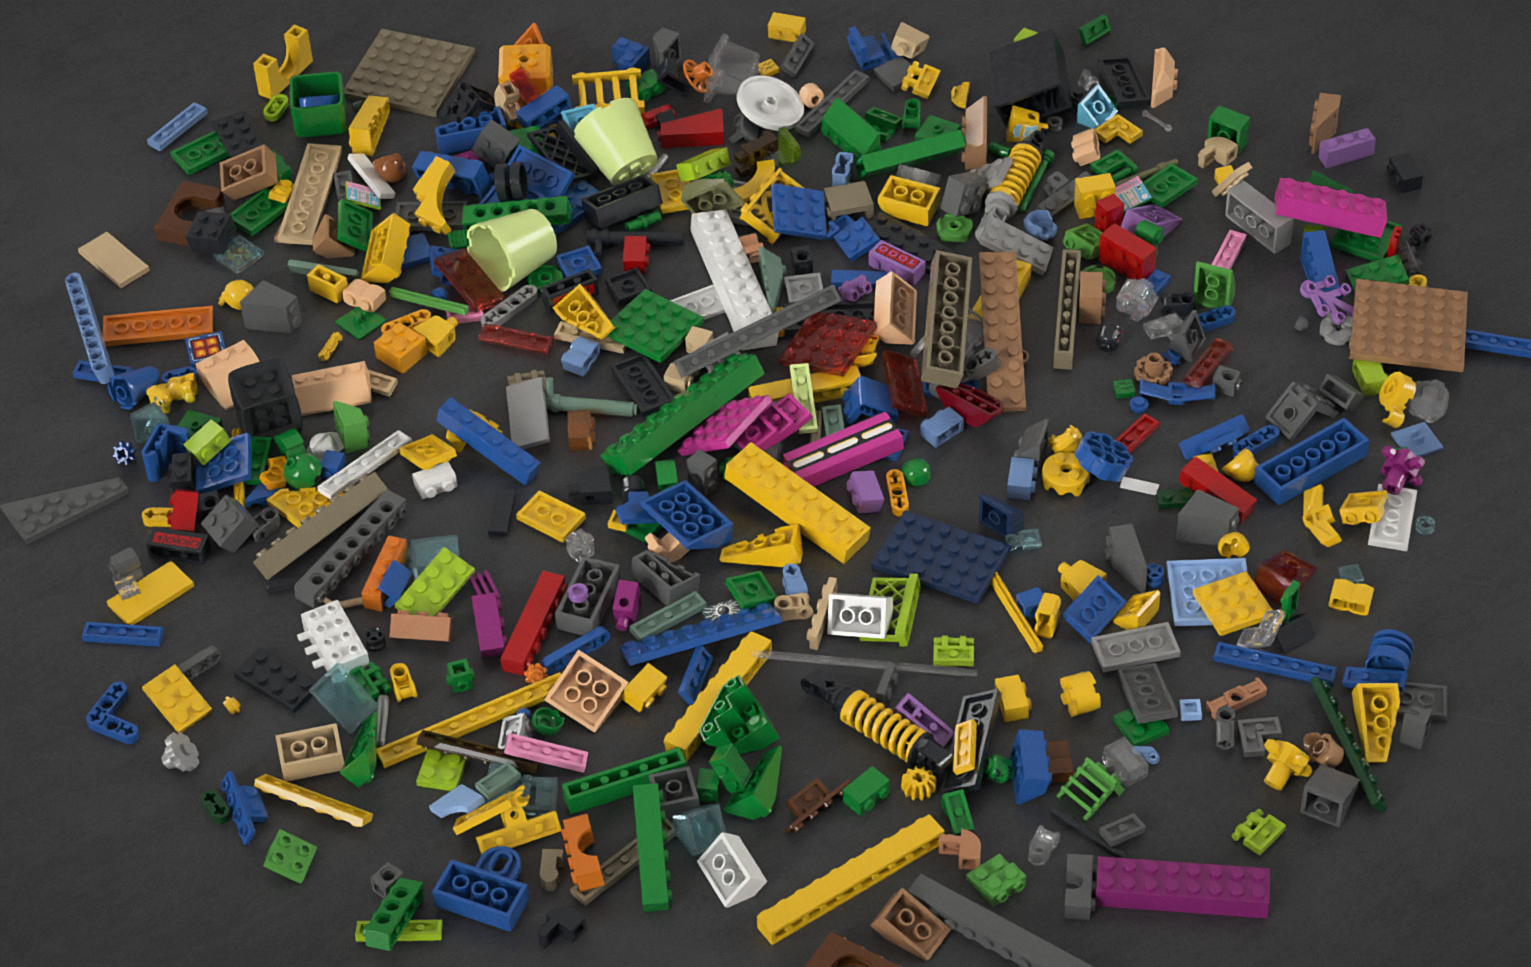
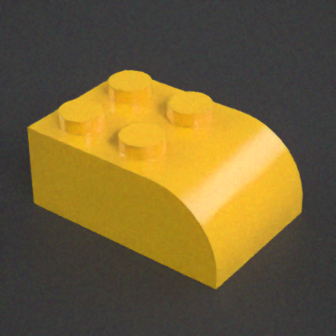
M890 175L878 196V204L883 212L894 218L928 226L940 205L941 188Z

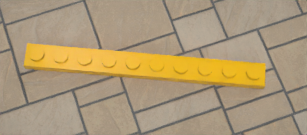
M556 673L422 730L455 738L463 736L513 715L520 708L527 709L544 702L561 676V673ZM422 730L377 748V757L382 766L387 768L427 751L428 749L417 745V738Z

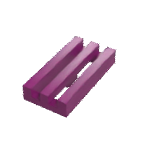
M487 570L483 571L484 574L479 572L476 573L475 577L472 575L469 578L476 595H482L476 583L478 581L485 594L490 593L483 580L486 579L492 593L495 592L496 599L501 601V596Z

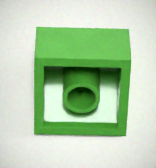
M334 401L335 428L346 454L368 448L370 434L367 429L369 426L367 416L363 415L360 408Z

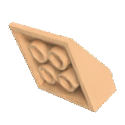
M242 340L196 363L199 380L224 410L227 411L234 407L229 389L228 374L237 368L260 361L250 346Z
M578 650L545 698V701L596 733L622 701L623 691L629 682Z

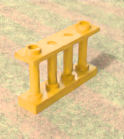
M628 68L627 70L588 74L579 72L572 75L573 85L578 84L580 105L578 107L588 105L585 84L595 83L597 96L595 107L603 109L610 104L604 103L602 82L612 81L614 100L621 98L619 81L629 80L631 99L636 102L640 114L645 113L644 100H638L636 79H641V69Z

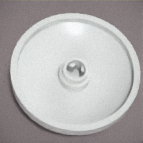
M770 76L750 77L743 81L737 92V103L742 113L753 123L763 128L775 131L789 130L794 128L803 116L804 104L799 94L790 85Z

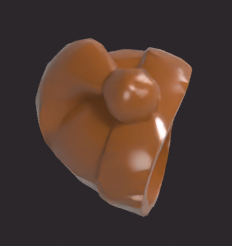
M399 153L378 158L373 162L375 171L386 182L396 183L407 175L406 163L402 160Z

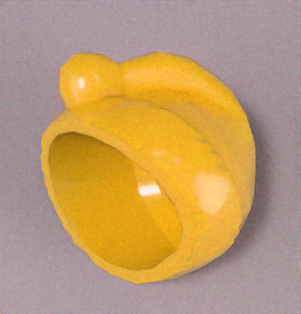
M1245 448L1231 462L1225 465L1222 470L1234 480L1250 482L1254 479L1255 468L1259 464L1255 462L1252 452Z

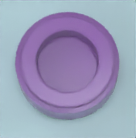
M581 583L571 585L568 589L569 599L575 603L584 602L588 598V588Z

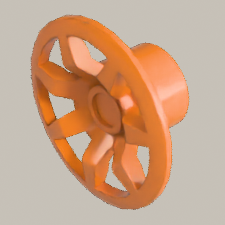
M686 60L683 64V70L688 82L696 91L700 93L707 92V79L713 76L711 66L705 61L698 65L692 60Z

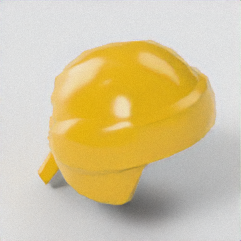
M244 280L231 281L226 285L225 291L219 297L220 301L218 304L223 306L226 302L232 308L241 310L240 301L254 288Z

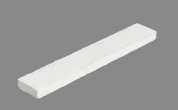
M399 430L317 486L318 492L329 499H332L337 494H341L350 484L353 483L354 485L358 482V479L365 473H371L398 454L400 447L412 443V438Z

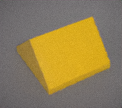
M1159 590L1133 595L1112 618V622L1125 630L1145 627L1159 612Z

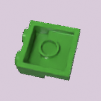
M1086 223L1067 230L1063 244L1070 250H1081V257L1091 260L1099 257L1100 234L1103 232Z
M1000 853L966 874V880L992 907L998 903L1005 902L1009 896L1022 891L1026 886V875L1013 862L1009 864Z

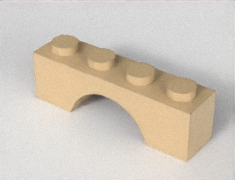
M692 326L685 338L686 351L688 353L694 352L696 349L714 340L713 331ZM671 363L664 374V383L669 390L683 393L689 385L693 384L696 375H699L700 370L681 378L675 364Z

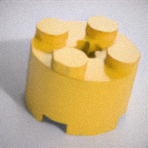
M1090 671L1076 673L1060 679V684L1064 693H1061V699L1064 705H1068L1071 717L1089 713L1100 708V694L1095 691L1093 684L1096 681Z

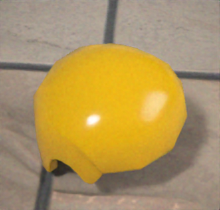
M1231 532L1219 540L1217 548L1221 556L1230 559L1232 555L1242 558L1248 553L1250 546L1244 535L1239 532Z

